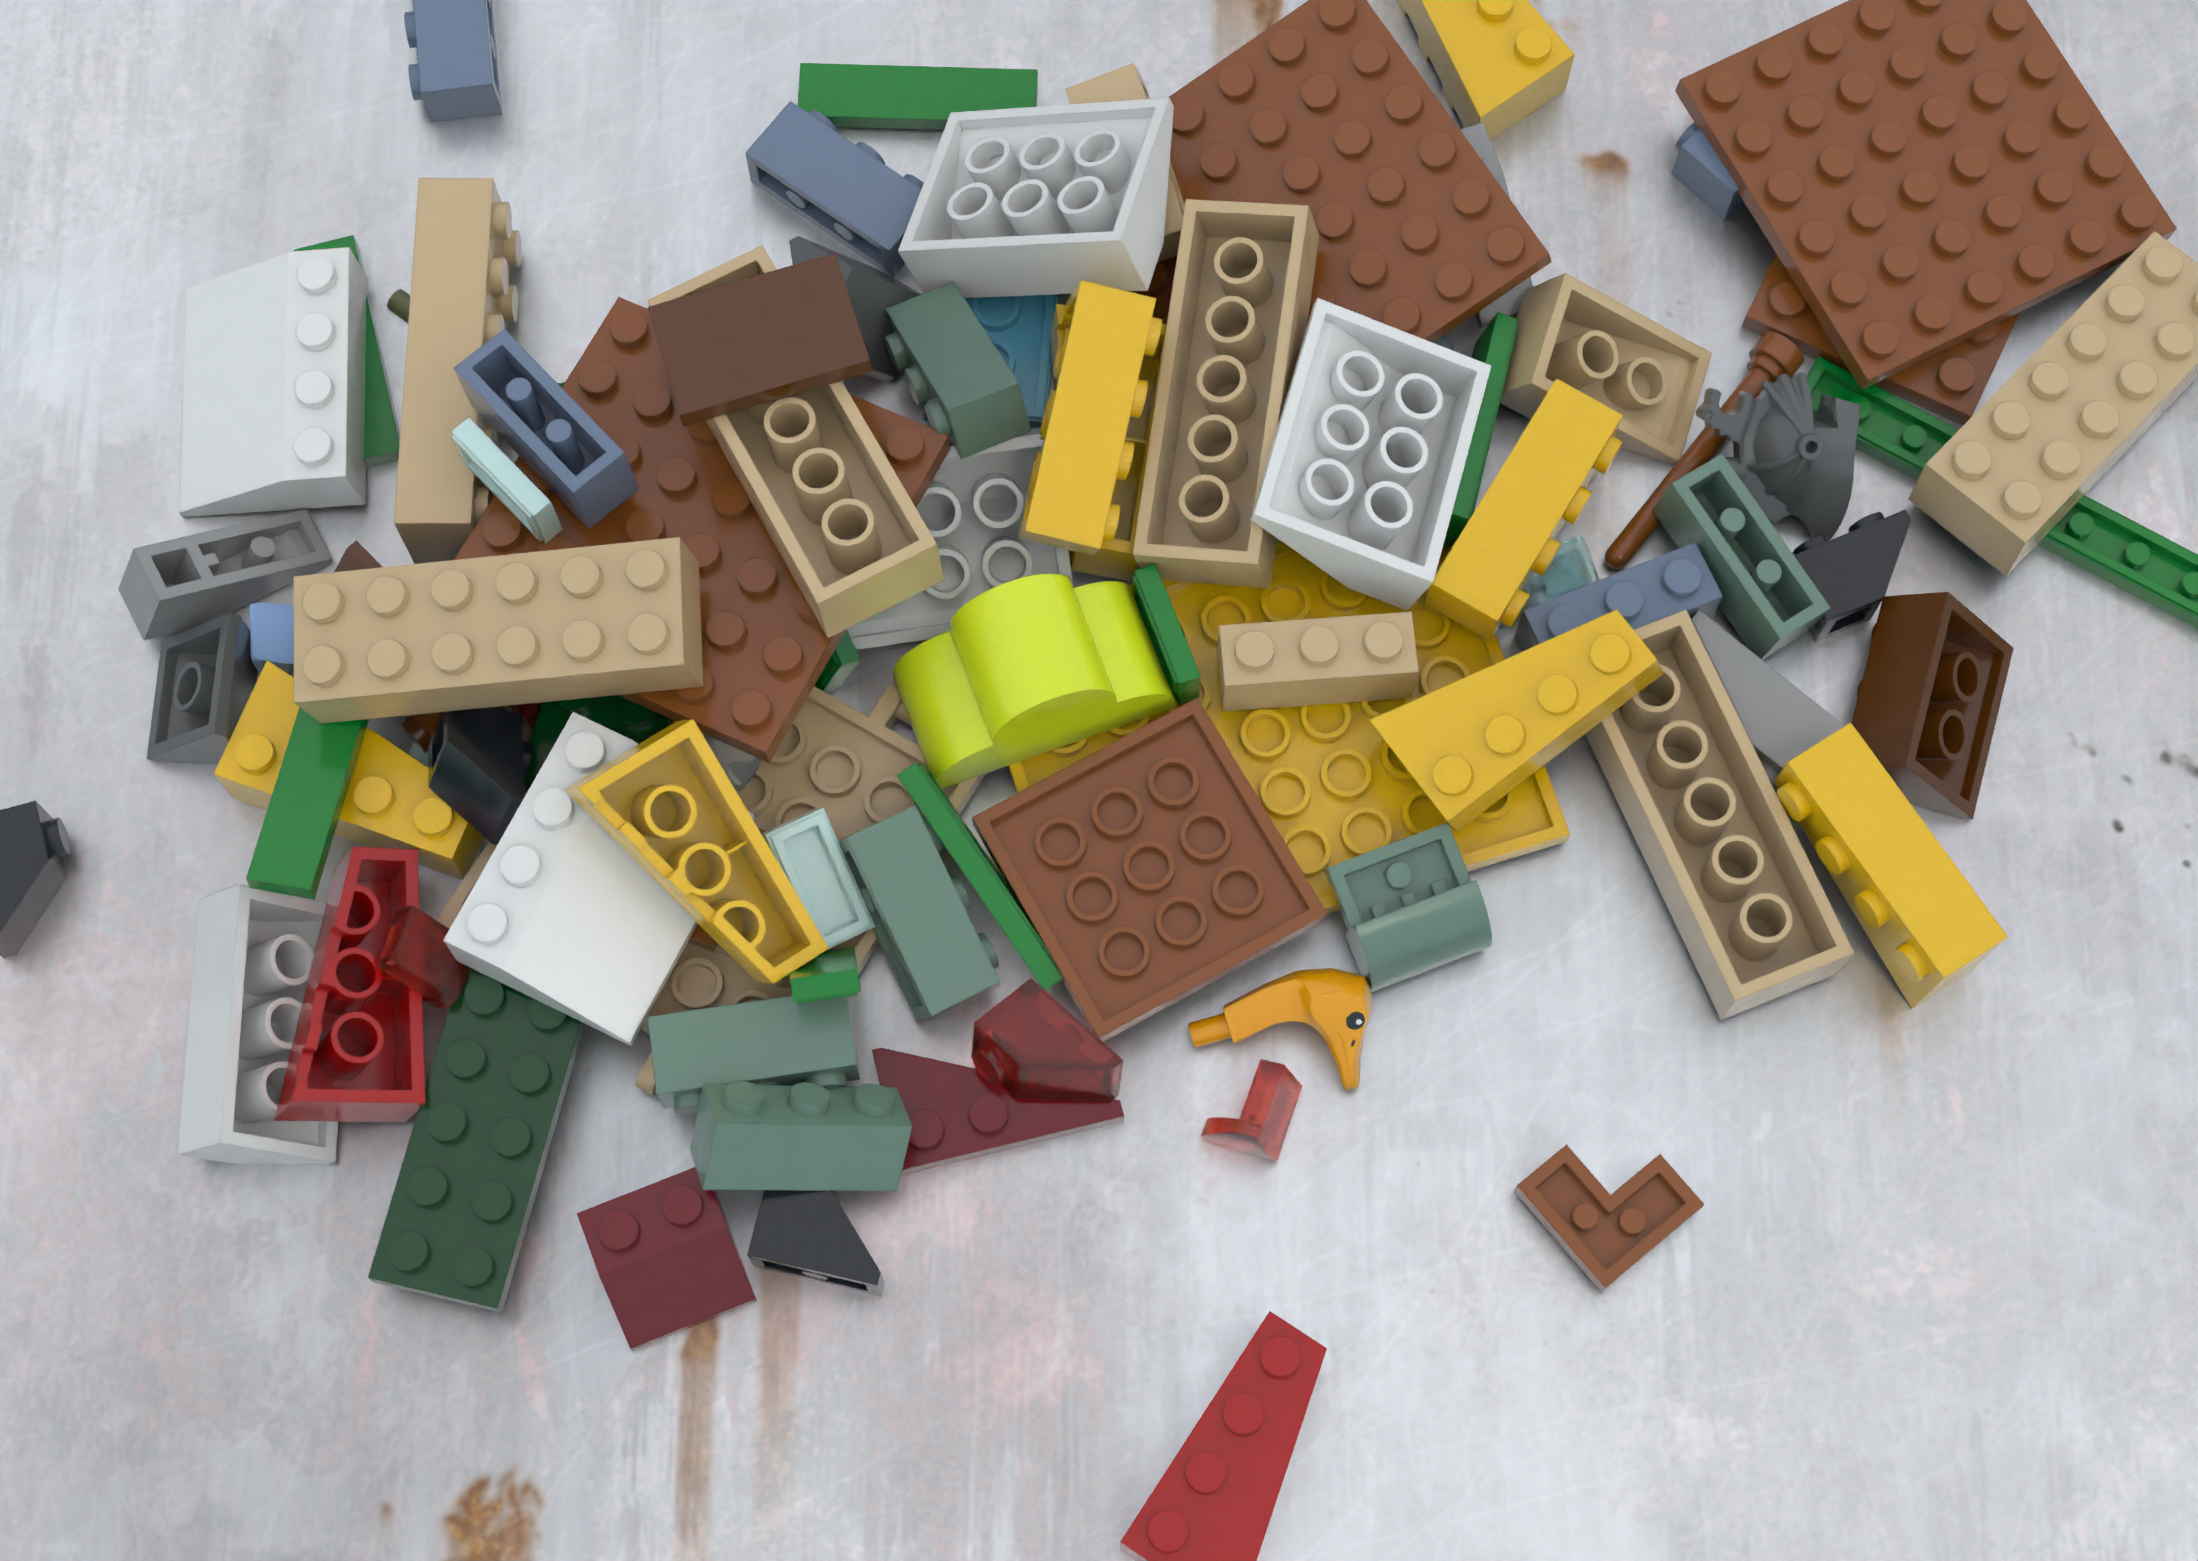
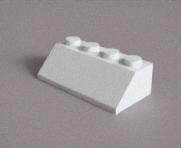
M238 884L198 899L178 1155L231 1164H330L336 1162L337 1121H274L326 903L253 889L243 884Z

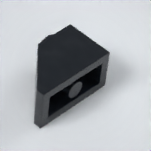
M36 800L0 810V956L3 958L17 955L67 878L62 856L69 855L71 852L66 828L59 817L53 819Z
M764 1190L747 1253L754 1267L882 1297L885 1285L882 1274L833 1192Z

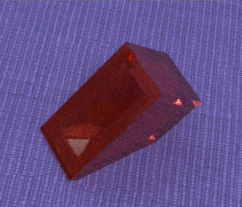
M1032 978L974 1022L971 1059L977 1071L989 1083L993 1085L1000 1084L1014 1098L1020 1100L1110 1103L1119 1096L1124 1060Z

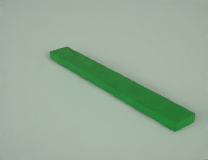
M1820 356L1817 357L1806 376L1810 389L1813 418H1815L1821 394L1860 404L1856 449L1916 481L1925 464L1959 430L1875 385L1861 390L1851 372ZM2085 495L2037 544L2198 629V554Z

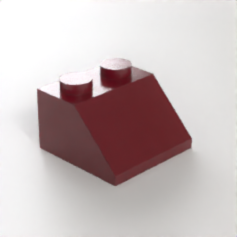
M695 1167L577 1213L599 1277L632 1351L757 1301L716 1190H702Z

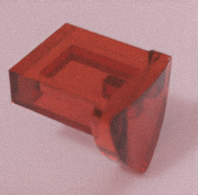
M413 905L396 911L376 967L421 994L422 1000L435 1008H447L456 1001L470 971V967L455 959L443 941L449 931L448 927Z
M1260 1059L1240 1119L1226 1117L1207 1118L1201 1137L1236 1151L1278 1161L1302 1085L1284 1064Z

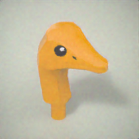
M1334 968L1299 970L1267 982L1225 1004L1223 1007L1224 1013L1188 1023L1195 1048L1232 1038L1233 1043L1236 1044L1280 1023L1290 1021L1306 1023L1325 1039L1337 1064L1343 1088L1351 1090L1352 1088L1359 1087L1362 1047L1365 1031L1373 1011L1372 993L1367 979L1363 975Z

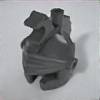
M1800 372L1794 378H1791L1786 373L1781 374L1774 383L1768 380L1763 381L1761 384L1762 391L1756 398L1748 392L1740 391L1737 395L1736 407L1729 413H1723L1720 409L1721 392L1714 388L1706 389L1704 401L1696 409V416L1705 422V427L1714 429V434L1724 435V439L1733 442L1734 457L1725 458L1767 518L1778 524L1785 516L1794 515L1809 529L1812 538L1826 535L1830 541L1843 521L1852 493L1860 404L1821 394L1815 418H1813L1806 373Z

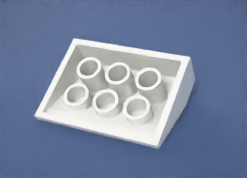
M1170 98L950 113L898 249L900 256L922 292L926 293L954 282L964 298L1072 294L1081 280L1124 291H1148L1164 243L1174 110Z
M349 247L286 252L186 287L179 513L183 518L366 504L364 424L366 294L368 296L369 279Z
M1317 298L1313 304L1250 520L1347 588L1408 611L1434 581L1491 365Z
M1033 428L1030 432L963 459L960 458L950 442V451L916 508L937 543L945 580L848 628L847 631L856 650L929 640L950 631V621L963 605L985 591L1015 579L1038 574H1060L1068 577L1073 585L1069 550L1018 538L1033 463L1037 452H1042L1044 440L1040 439V428Z
M573 712L443 941L458 962L631 1046L698 923L564 790L638 745L635 741ZM749 812L750 816L752 817V819H753V821H754V820H755L754 814H752L751 812Z

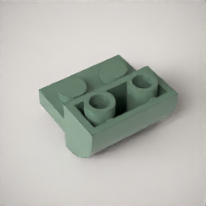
M1448 822L1335 864L1324 870L1348 930L1345 933L1360 974L1367 979L1371 993L1485 950L1492 944L1491 926L1477 880L1471 881Z

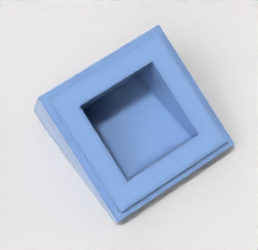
M265 602L250 603V649L252 663L260 674L267 660L286 673H294V605Z

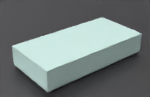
M469 417L451 431L453 434L452 439L463 463L540 542L543 541L546 544L563 530L551 501Z
M824 808L811 810L762 833L763 838L829 949L875 927Z

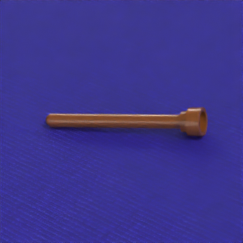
M1765 332L1749 352L1750 362L1747 364L1749 373L1721 406V411L1729 413L1736 407L1737 395L1740 391L1748 392L1756 398L1762 391L1761 384L1763 381L1768 380L1774 383L1779 375L1785 373L1792 378L1804 362L1803 354L1799 348L1779 333ZM1707 427L1701 431L1606 550L1605 561L1609 567L1621 569L1629 563L1661 523L1652 509L1671 483L1710 461L1726 441L1724 435L1714 434V429Z

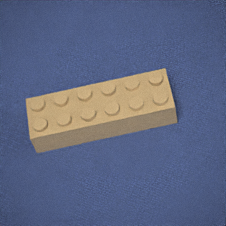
M419 178L394 513V525L414 564L454 560L494 496L487 486L463 463L452 439L453 434L451 432L469 417L500 449V435L471 406L454 370L456 365L503 329L507 331L508 322H516L518 317V293L516 286L510 285L511 267H520L521 236L519 230H512L510 203L501 202L493 178Z
M1186 199L1132 554L1140 568L1156 564L1162 580L1270 588L1277 538L1250 520L1307 328L1319 244V233L1309 205Z
M2154 231L1925 464L1908 500L2006 577L2198 377V263Z
M761 245L647 301L649 306H653L777 269L764 246ZM842 381L706 420L827 638L945 580L936 541Z
M680 537L293 576L294 703L321 724L703 687L699 561Z
M1687 610L1634 630L1656 657L1664 674L1589 730L1585 735L1720 1019L1724 1020L1838 974L1852 957L1854 951Z

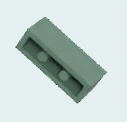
M954 282L885 309L892 333L884 336L883 340L896 371L906 368L904 376L914 401L917 405L927 402L925 404V411L932 429L937 430L939 435L943 433L949 435L950 442L961 459L1031 431L1019 382Z
M1723 454L1718 455L1671 483L1652 509L1678 548L1696 542L1723 595L1719 607L1749 650L1760 659H1765L1806 634L1831 609Z
M916 805L839 841L875 927L872 929L916 1021L931 1017L1000 983L994 970L999 967L996 951L984 933H976L966 912L971 908L967 890L957 875L948 874L938 853L942 851L943 843L925 816L921 817Z
M792 995L647 1017L656 1095L664 1109L674 1107L676 1114H697L703 1084H729L735 1081H746L756 1085H795L801 1082H810L824 1088L847 1087V1081L860 1080L848 996L797 1004V1002L793 1001Z
M735 1081L729 1084H703L690 1152L702 1190L897 1191L912 1124L897 1087H884L868 1083L858 1087L824 1088L810 1082H801L795 1085H756L746 1081Z

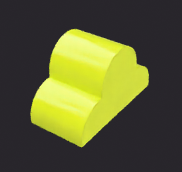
M1038 574L1006 582L985 591L963 605L953 615L950 621V631L937 635L914 647L902 656L893 668V677L925 764L941 789L1175 708L1176 705L1132 590L1126 583L1118 581L1096 582L1073 588L1070 579L1064 575Z

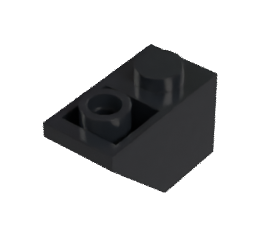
M1906 509L1884 518L1881 512L1870 514L1851 525L1847 534L1830 541L1826 535H1820L1807 540L1794 549L1793 555L1831 608L1809 630L1814 642L1871 620L1886 594L1911 523V518Z
M491 707L441 712L429 742L428 787L493 845H498L531 785L524 784V778L531 760L532 745L523 741V715Z

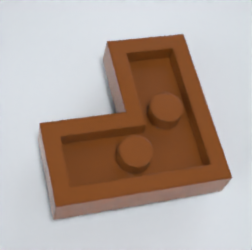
M1567 1144L1514 1189V1192L1601 1293L1705 1205L1661 1154L1610 1195Z

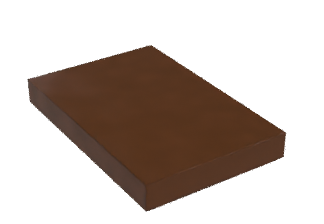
M836 253L648 307L683 427L872 372L870 359Z

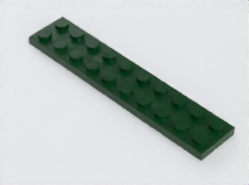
M619 695L541 702L529 742L532 745V753L524 784L532 785L573 712L615 731L638 744L670 726L673 720ZM462 964L425 1086L426 1103L419 1107L368 1275L372 1282L502 1313L585 1023Z

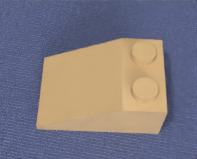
M1567 273L1525 290L1516 318L1518 329L1500 403L1532 419L1557 378L1623 415L1614 436L1623 441L1620 449L1670 464L1677 463L1682 456L1712 353Z

